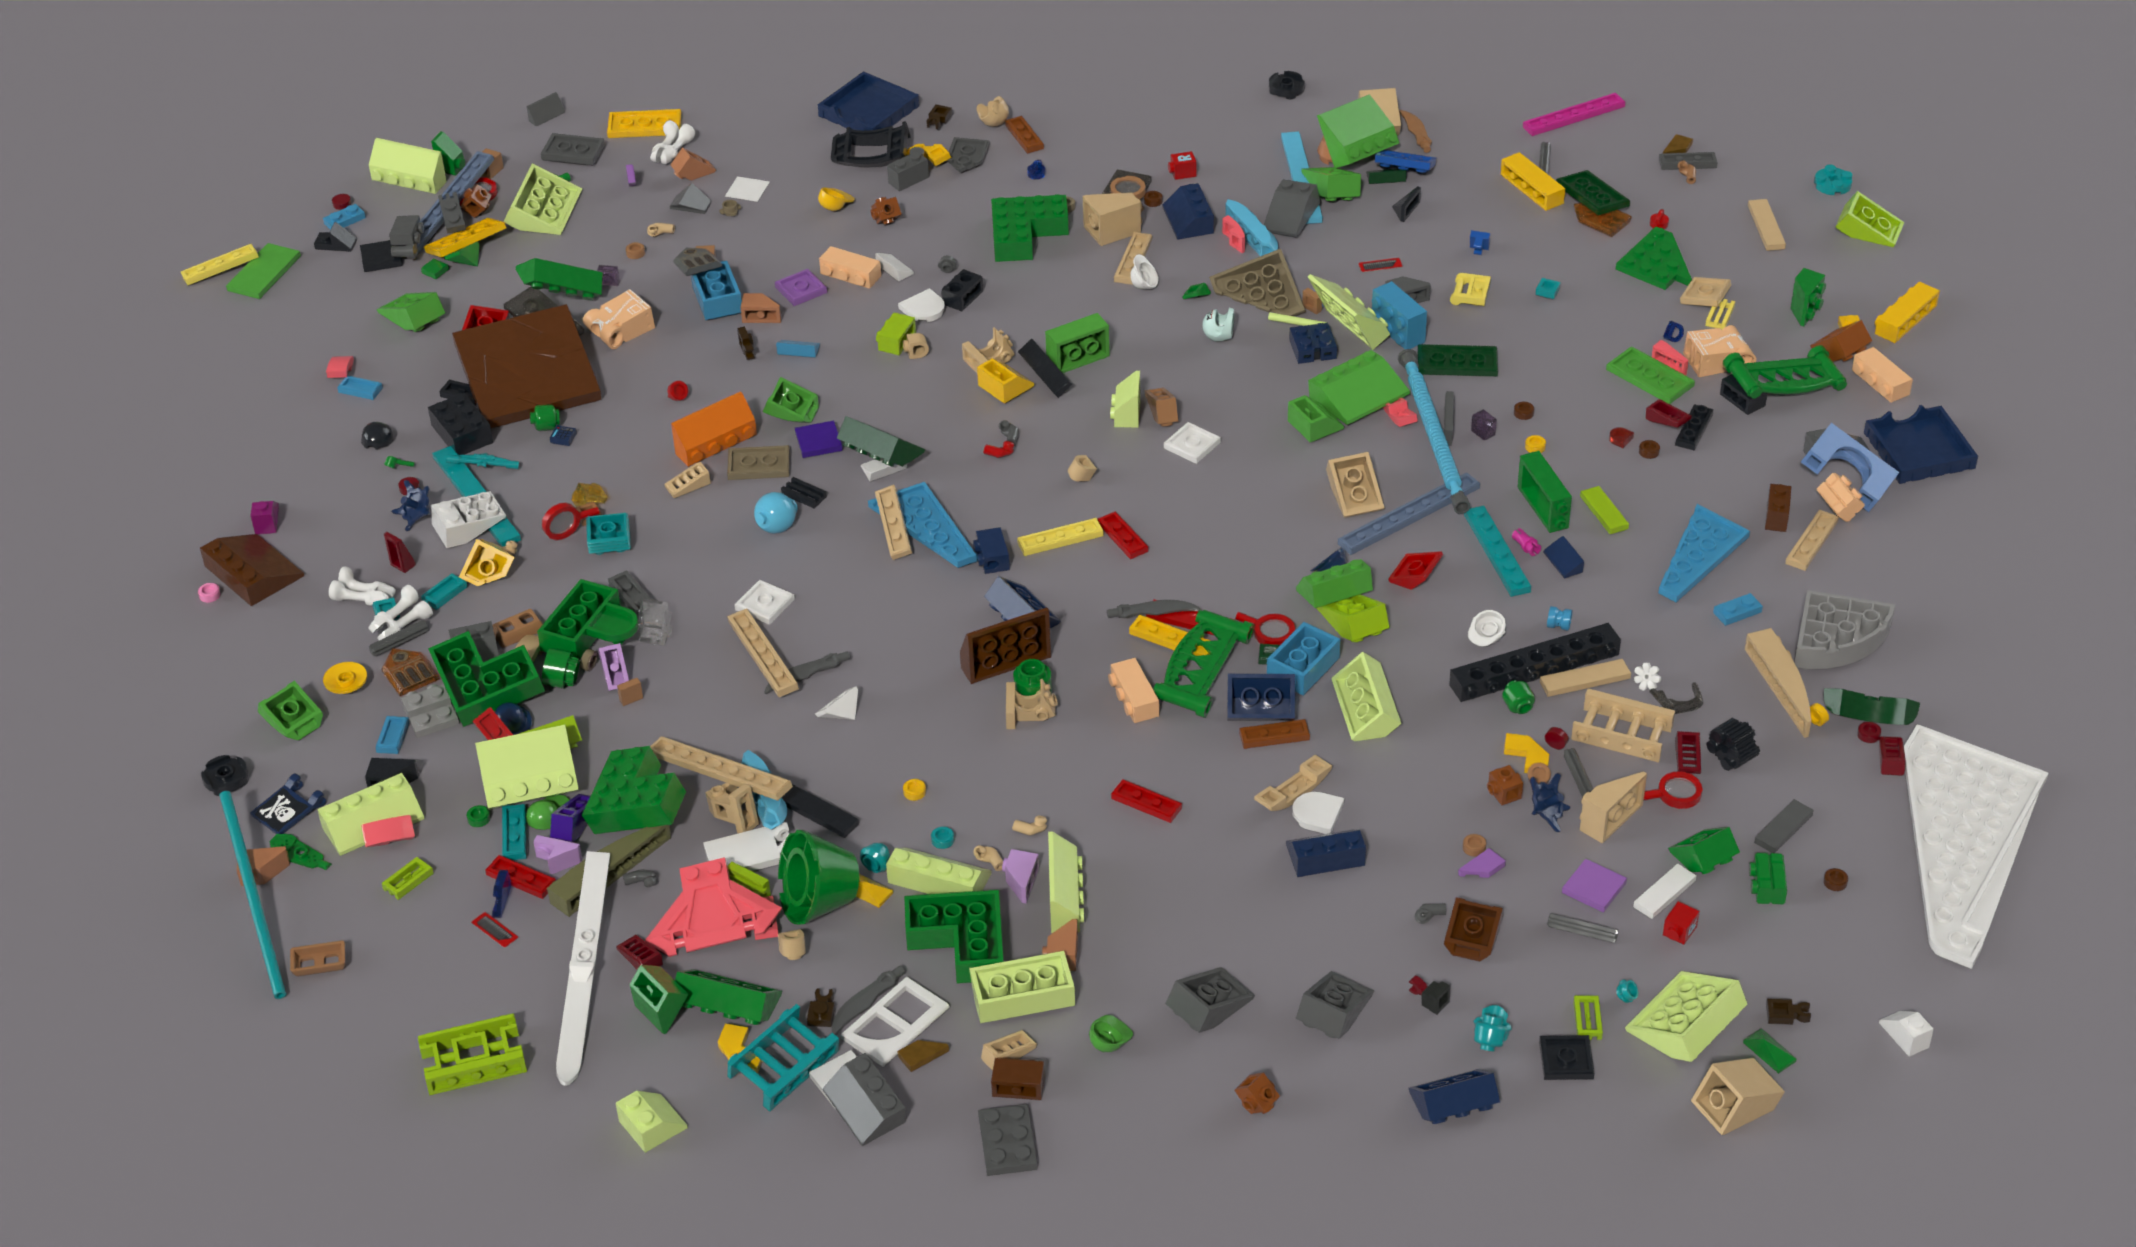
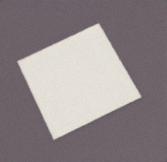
M737 176L725 197L758 202L770 182Z

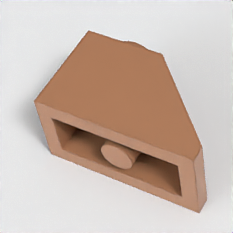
M683 147L670 164L675 170L674 174L681 179L685 177L691 181L716 171L715 167L708 160Z
M743 293L741 302L742 323H781L779 304L763 293Z
M286 846L247 849L256 885L266 884L290 866ZM237 863L236 871L239 877V881L241 886H244L239 866Z
M1077 919L1070 920L1049 935L1047 946L1042 948V955L1064 951L1070 971H1076Z

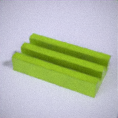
M416 857L382 882L383 890H388L390 895H395V898L399 900L433 875V869Z
M734 862L728 865L730 880L762 897L771 896L768 879Z
M1574 995L1573 1004L1577 1035H1589L1590 1040H1592V1037L1602 1040L1603 1031L1599 996ZM1580 1002H1583L1586 1030L1582 1029ZM1589 1003H1593L1596 1030L1591 1028Z

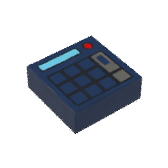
M557 425L550 436V443L570 446L577 434L576 428Z

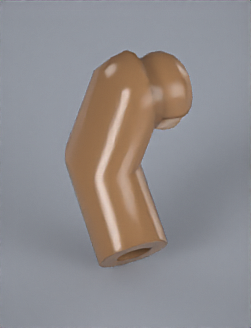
M1680 161L1677 165L1679 172L1687 177V183H1695V167L1687 164L1686 161Z

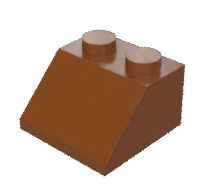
M1860 320L1834 330L1810 346L1814 348L1815 346L1822 345L1829 352V358L1833 362L1840 359L1844 362L1854 357L1852 353L1855 352L1857 354L1867 349L1866 345L1872 342V339L1863 321Z

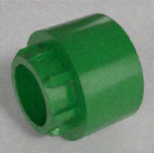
M549 648L543 665L542 684L565 689V686H573L577 680L580 660L577 657H573L572 652Z
M1027 659L1015 668L1013 680L1016 691L1024 696L1035 695L1041 688L1040 679H1043L1046 685H1050L1051 689L1049 690L1052 692L1051 671L1040 660Z

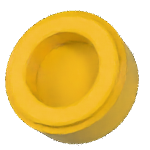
M1532 435L1526 439L1525 449L1529 453L1535 451L1542 453L1545 451L1546 440L1543 437Z
M1814 703L1810 706L1811 722L1814 725L1822 726L1829 721V714L1821 704Z
M919 779L906 781L903 785L905 798L912 801L922 799L926 794L925 783Z

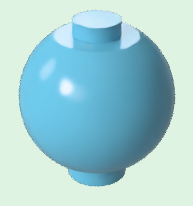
M767 493L755 505V521L762 530L768 533H782L792 526L798 507L793 499L782 493Z

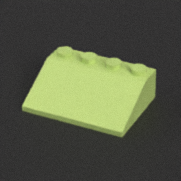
M532 163L503 222L520 231L561 235L582 188Z
M1311 274L1308 276L1326 311L1372 350L1390 335L1387 329V322L1382 317L1378 319L1370 307L1366 309L1364 303L1358 297L1356 299L1353 298L1352 293L1346 287L1343 289L1331 281Z
M565 725L475 743L489 810L579 791Z
M1680 971L1625 1029L1630 1034L1673 1059L1692 1062L1747 1005V1001L1739 980Z

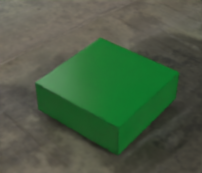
M434 258L421 268L422 274L433 279L439 278L449 270L448 264Z

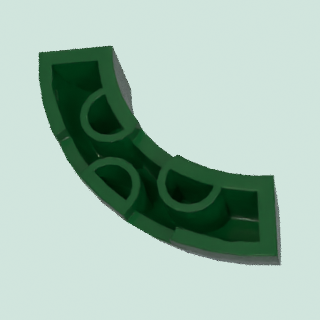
M1824 688V702L1829 711L1833 714L1857 720L1909 725L1914 722L1920 707L1919 702L1907 698L1879 696L1878 700L1877 697L1865 696L1863 693L1846 689Z

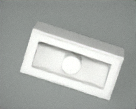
M875 254L876 260L880 261L881 268L897 281H901L914 274V271L893 255Z
M883 458L880 461L872 460L861 464L870 482L907 468V464L903 467L894 464V467L882 463Z

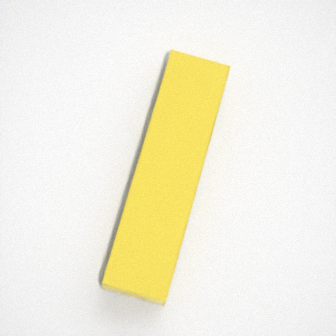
M249 244L181 271V275L188 286L256 259L259 256L253 245Z
M1097 518L1018 537L1017 543L1023 555L1027 556L1102 537L1103 529Z

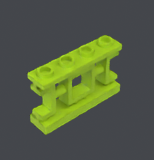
M513 1013L501 1015L491 1019L419 1035L417 1038L422 1059L434 1057L436 1064L435 1066L424 1068L429 1096L527 1072L521 1045L511 1048L508 1046L507 1039L519 1036L515 1015ZM502 1037V1040L491 1043L487 1042L488 1039ZM483 1045L485 1054L460 1059V1050ZM453 1048V1052L439 1055V1051ZM505 1051L504 1054L490 1056L491 1052ZM456 1062L454 1066L445 1068L441 1066V1064Z

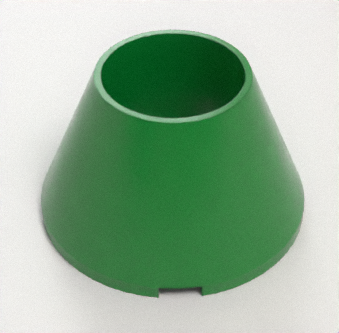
M796 830L795 833L788 835L781 850L778 867V879H782L783 893H779L783 911L788 920L797 925L805 924L851 903L855 899L859 887V867L857 859L852 852L805 830Z

